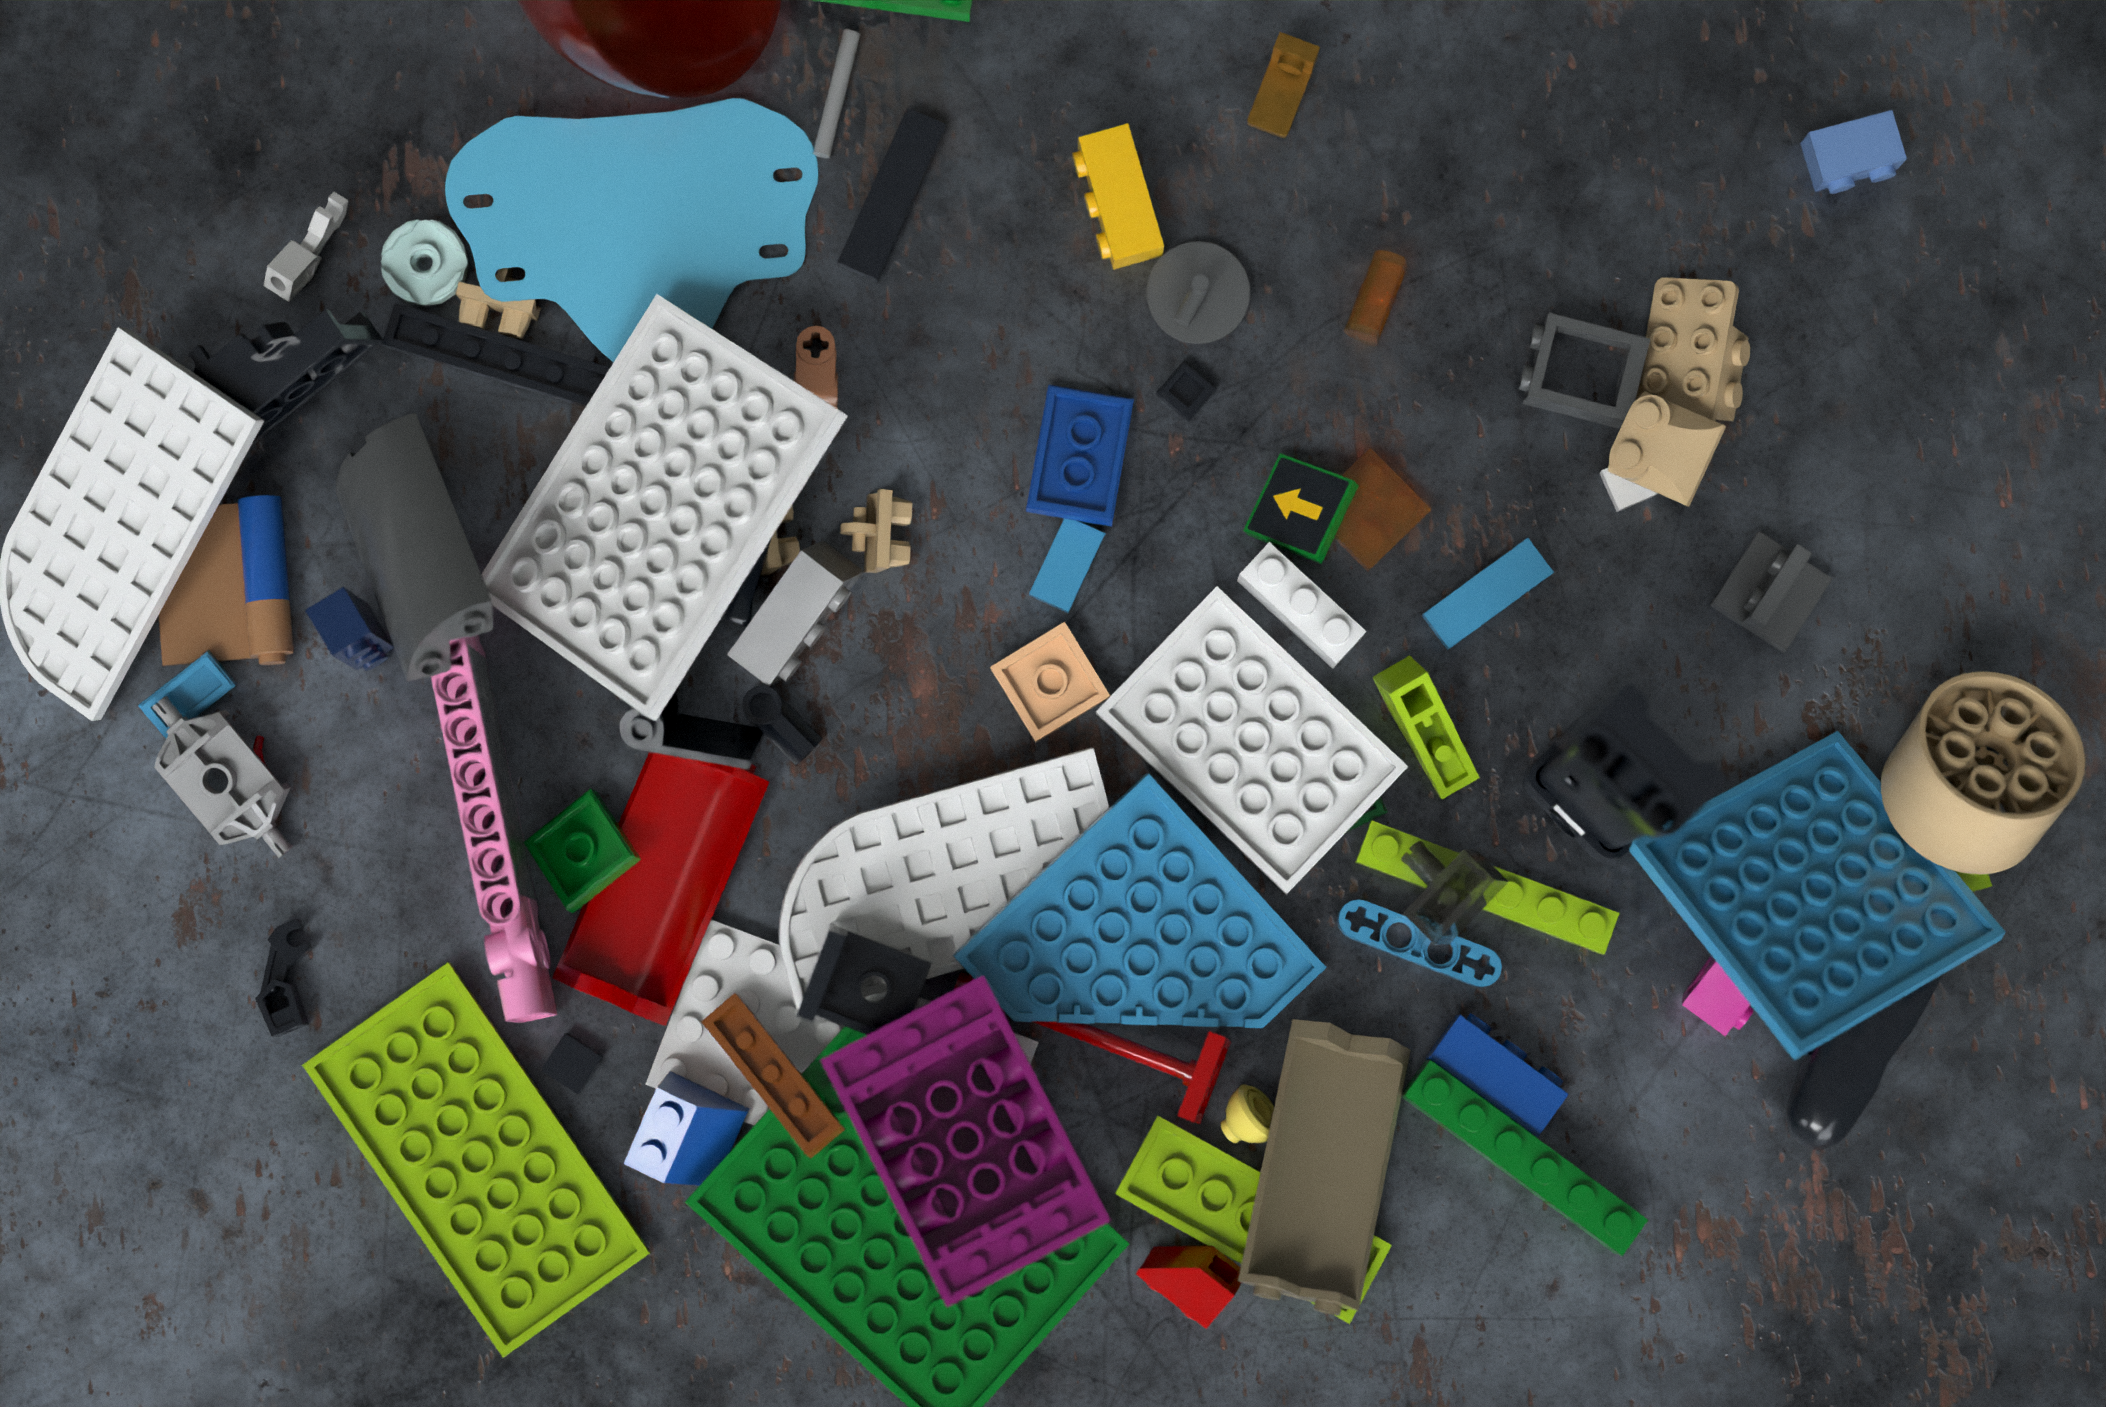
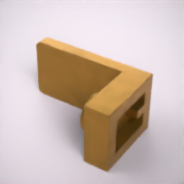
M1279 32L1273 47L1270 63L1247 119L1249 126L1281 138L1288 136L1316 64L1320 50L1319 46Z

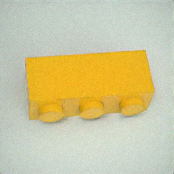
M1129 124L1078 137V151L1073 152L1072 157L1078 177L1086 176L1090 192L1084 193V198L1090 218L1098 217L1102 233L1096 234L1102 259L1110 258L1114 270L1161 257L1164 252V244Z

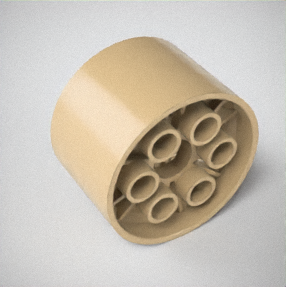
M1983 671L1958 675L1945 681L1932 692L1888 756L1881 776V795L1884 808L1892 825L1907 844L1935 864L1968 874L2000 872L2015 866L2033 850L2077 793L2085 770L2083 744L2075 725L2063 708L2036 686L2019 678L1996 672ZM1986 746L1993 748L2000 754L1997 755L1994 752L1987 750ZM2000 803H2002L2006 813L2000 812Z

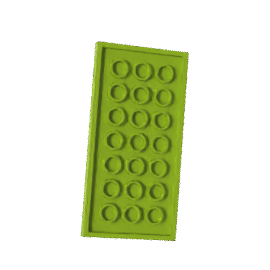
M450 962L440 967L302 1065L502 1357L510 1354L651 1253L646 1243Z

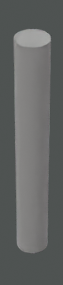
M853 30L843 31L813 151L814 155L822 158H830L860 34Z

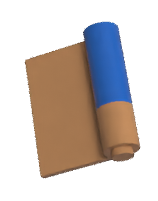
M274 495L250 496L238 499V503L218 505L159 613L162 666L191 664L207 650L219 662L259 658L260 665L286 663L285 656L294 653L282 497Z

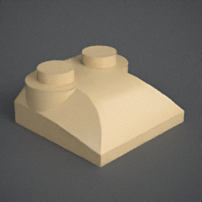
M1644 391L1631 405L1614 441L1609 455L1608 472L1689 507L1726 426Z

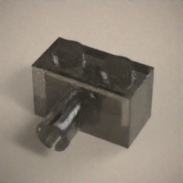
M1418 841L1409 848L1413 853L1409 854L1406 852L1401 858V861L1428 886L1406 909L1404 914L1433 944L1449 945L1509 882L1476 850L1463 849L1445 867L1425 847L1422 841Z

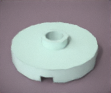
M418 219L404 223L393 230L383 244L381 253V270L384 280L395 295L409 304L424 307L441 304L456 295L458 283H464L466 280L469 266L466 248L456 232L440 221H419ZM424 258H431L433 260L432 267L426 271L420 270L419 262Z

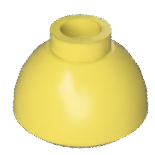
M1245 1084L1241 1085L1228 1100L1226 1119L1221 1121V1129L1224 1135L1233 1143H1238L1241 1140L1248 1143L1267 1142L1274 1106L1268 1097L1256 1087Z

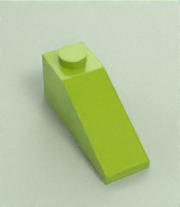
M1409 655L1372 677L1389 712L1441 799L1480 778L1428 672Z

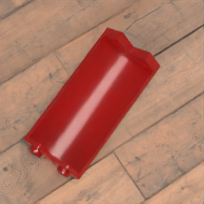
M648 753L618 823L641 860L583 905L552 979L607 1001L630 1013L666 1026L770 783L754 775L756 766L751 764L749 769L665 754Z

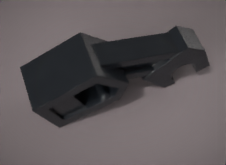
M298 918L277 926L267 939L271 946L261 992L255 1000L272 1037H280L309 1025L297 985L287 982L290 967L295 966L312 951L309 942H305L298 947L293 946L290 942L291 934L296 930L304 928L301 919ZM283 987L285 989L284 995L287 996L290 1006L274 1012L272 1008L273 1002L270 998Z

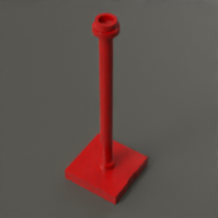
M961 972L954 990L975 979L970 974ZM1032 1021L1183 1079L1182 1084L1188 1086L1177 1116L1198 1124L1202 1122L1231 1041L1226 1037L1209 1031L1198 1061L1191 1059L1190 1063L1086 1023Z

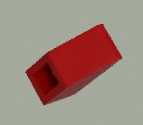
M1214 1246L1153 1247L1136 1272V1275L1144 1280L1149 1288L1162 1294L1181 1309L1186 1317L1195 1320L1205 1329L1208 1328L1235 1296L1242 1282L1238 1281L1241 1267Z

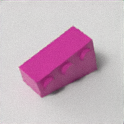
M1712 955L1683 993L1682 1005L1724 1036L1728 1034L1732 1027L1740 1030L1754 1011V1008L1750 1006L1751 1004Z

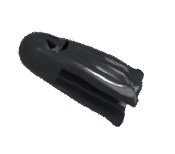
M1943 974L1806 1053L1801 1062L1785 1112L1788 1133L1796 1142L1813 1150H1824L1838 1144L1847 1136L1874 1096L1888 1062L1914 1029Z

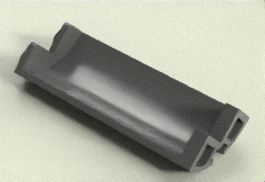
M416 413L392 420L365 437L366 445L356 454L349 452L340 467L336 481V495L407 682L448 672L451 669L449 641L476 636L493 629L491 597Z

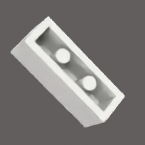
M1270 542L1239 574L1237 582L1332 669L1367 632Z

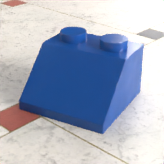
M669 1071L655 1090L624 1164L663 1183L700 1186L731 1152L750 1108Z

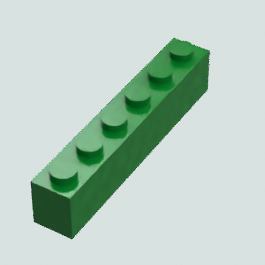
M1425 1060L1402 1091L1401 1097L1614 1254L1623 1256L1647 1223V1218L1432 1060Z

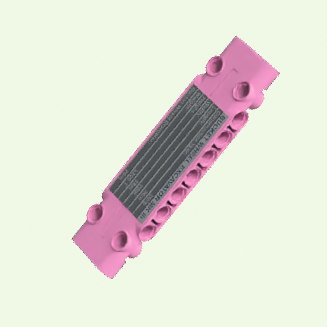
M479 635L449 641L451 669L448 672L437 674L431 677L478 907L482 917L490 923L492 934L485 935L484 938L488 963L493 975L504 973L507 977L497 981L505 1021L523 1023L557 1015V1009L548 971L551 968L550 953L544 931L539 928L537 918L538 905L526 847L523 843L524 838L485 652L480 644ZM477 730L475 736L470 740L472 733ZM486 772L484 780L479 784L481 775ZM495 815L493 825L487 828L489 819ZM504 857V865L497 873L496 866L498 861ZM512 900V912L506 917L505 908Z

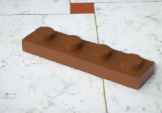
M734 993L701 1021L808 1157L812 1158L845 1130V1127L738 994Z

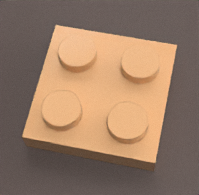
M1065 622L990 667L1035 743L1110 697V694Z

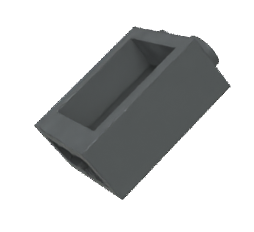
M1548 313L1543 324L1535 323L1529 348L1536 351L1532 366L1525 364L1521 374L1518 389L1525 391L1522 404L1620 429L1631 405L1636 399L1650 338ZM1555 332L1625 350L1611 406L1541 388Z

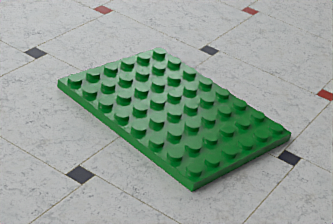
M844 1027L804 1070L802 1075L845 1127V1130L810 1158L803 1152L769 1109L690 1195L685 1203L908 1407H983L1130 1243L1110 1224L1106 1223L946 1307L821 1062V1059L867 1036L856 1030Z

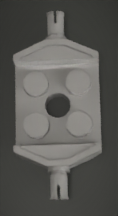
M168 696L158 701L152 709L158 713L170 728L166 731L168 737L157 755L154 768L218 844H229L255 837L258 840L263 837V840L274 851L278 859L293 848V845L275 827L277 825L275 820L278 818L291 787L287 782L281 784L229 723L226 719L230 715L227 710L188 719L186 716H182L168 699ZM212 768H219L226 773L228 785L224 791H217L210 786L208 774Z

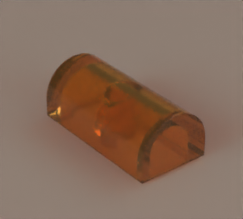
M1375 250L1343 330L1349 337L1373 347L1378 345L1407 271L1404 256L1385 250Z

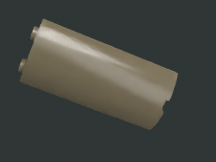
M1292 1019L1238 1279L1240 1282L1255 1287L1253 1295L1271 1300H1280L1281 1295L1314 1302V1310L1331 1315H1340L1341 1308L1359 1311L1410 1049L1390 1038L1352 1035L1332 1023Z

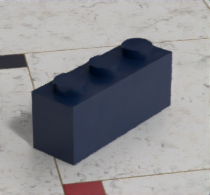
M345 587L340 588L305 609L331 655L356 670L363 667L365 671H369L379 666L388 659L386 653L395 648L369 604Z

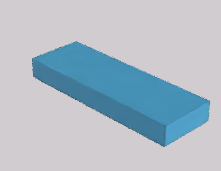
M1527 538L1423 613L1422 617L1445 648L1449 650L1551 576L1554 571L1530 539Z

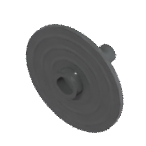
M1188 242L1170 249L1156 262L1148 278L1147 303L1154 321L1169 336L1185 343L1207 344L1226 337L1241 323L1249 305L1250 284L1242 264L1228 250L1209 242Z

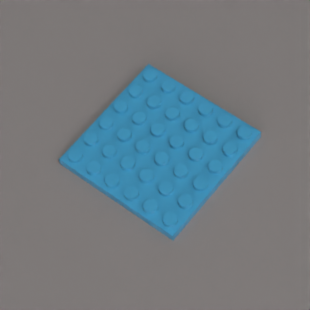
M1839 731L1707 801L1676 833L1659 839L1645 836L1634 841L1629 849L1634 858L1794 1060L1999 942L2006 933L1954 870L1947 869L1926 859L1909 846L1899 835L1885 811L1881 795V782ZM1669 822V823H1668L1665 827H1663V828H1668V826L1670 825L1671 822Z

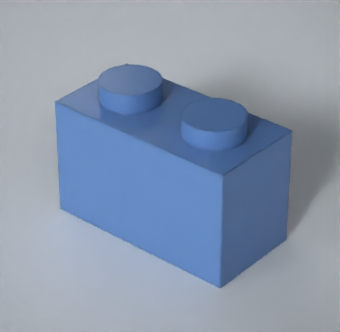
M1892 110L1811 131L1800 143L1815 192L1828 188L1830 194L1839 193L1854 187V181L1870 177L1872 183L1889 179L1896 175V170L1907 160Z

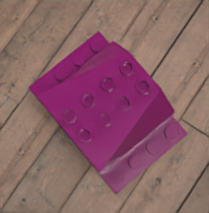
M984 975L821 1059L946 1307L1111 1221Z

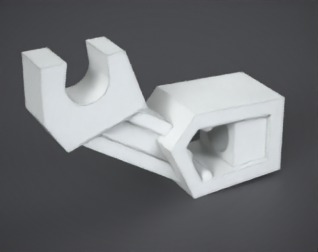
M333 192L328 197L326 208L324 209L319 206L315 210L308 228L309 232L302 243L299 244L291 240L268 264L264 281L266 288L289 302L313 279L321 257L318 256L332 233L340 227L346 215L347 199Z

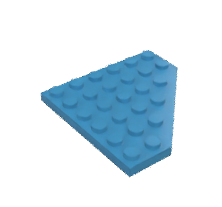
M1148 773L1138 780L953 954V957L974 979L984 975L999 1006L1013 1021L1018 1022L1049 1021L1059 1023L1263 1028L1327 968Z

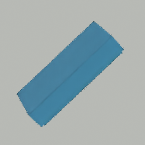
M1064 518L1029 592V596L1069 614L1104 539L1105 533L1077 520Z
M207 650L139 703L138 707L167 739L168 734L166 731L170 727L152 709L158 701L168 696V699L182 716L191 719L195 718L235 687L237 683L215 656Z

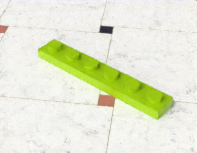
M1372 820L1369 823L1355 863L1601 955L1606 952L1619 913Z

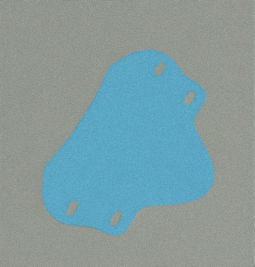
M730 98L670 112L613 117L567 119L512 116L501 120L467 142L452 159L446 175L445 195L449 214L470 244L477 278L486 295L501 302L547 299L556 302L568 313L588 339L614 363L656 294L712 329L729 295L737 285L746 280L786 277L796 272L802 266L805 258V217L818 183V162L816 155L813 154L814 148L811 141L800 127L784 115L740 98ZM799 168L802 171V178L797 181L777 182L773 178V172L777 169ZM490 194L494 200L491 206L470 209L463 204L464 198L469 195ZM784 244L788 247V254L784 257L766 259L759 255V249L764 245ZM520 267L526 273L525 277L519 281L500 282L495 277L496 271L502 268Z

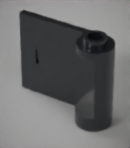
M678 687L656 721L644 716L631 705H629L620 721L621 737L627 745L634 749L744 769L750 768L765 735L758 727L680 714L681 692Z

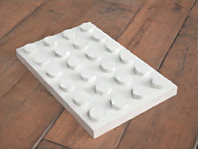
M1217 586L1096 711V714L1286 895L1408 768L1394 752Z

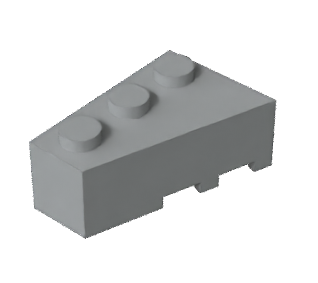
M824 540L801 550L727 655L767 686H771L781 679L787 682L802 662L798 659V656L807 645L812 647L826 629L824 623L833 612L836 613L843 606L851 594V588L864 571Z

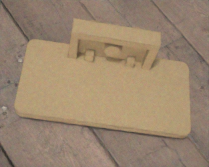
M1660 278L1656 282L1646 338H1650V343L1635 400L1645 391L1713 421H1716V419L1734 421L1736 408L1741 405L1743 397L1741 385L1743 366L1747 365L1750 358L1749 337L1733 326L1739 288L1735 283L1724 280Z

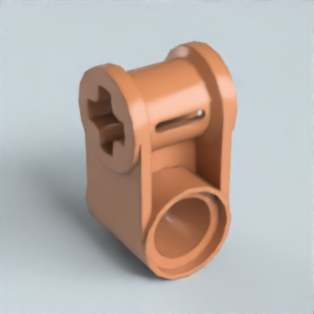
M807 327L797 337L796 372H794L793 381L838 409V372H836L834 337L824 327ZM813 339H821L822 346L828 347V350H821L820 357L813 358L810 350L805 349V347L812 346Z

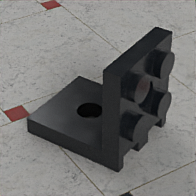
M832 924L796 1016L810 1022H814L815 1016H819L869 1035L914 1011L932 962ZM870 976H878L886 982L887 993L879 1001H869L862 995L861 984Z

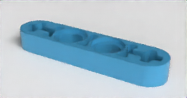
M1365 900L1349 901L1338 912V928L1343 935L1357 942L1475 987L1489 986L1496 982L1501 975L1502 964L1496 952L1464 938ZM1360 907L1365 910L1364 918L1375 923L1378 922V914L1386 916V920L1379 928L1378 941L1370 939V935L1374 930L1368 927L1361 926L1357 932L1350 929L1351 922L1345 919L1347 912L1354 913ZM1393 923H1403L1410 930L1411 939L1404 948H1394L1387 941V929ZM1434 939H1444L1451 945L1452 956L1445 964H1436L1428 957V946ZM1461 946L1468 948L1467 953L1464 955L1468 959L1479 960L1482 955L1488 957L1487 965L1493 968L1491 975L1484 974L1480 980L1474 977L1475 970L1464 964L1460 965V973L1453 971L1452 968L1460 958Z

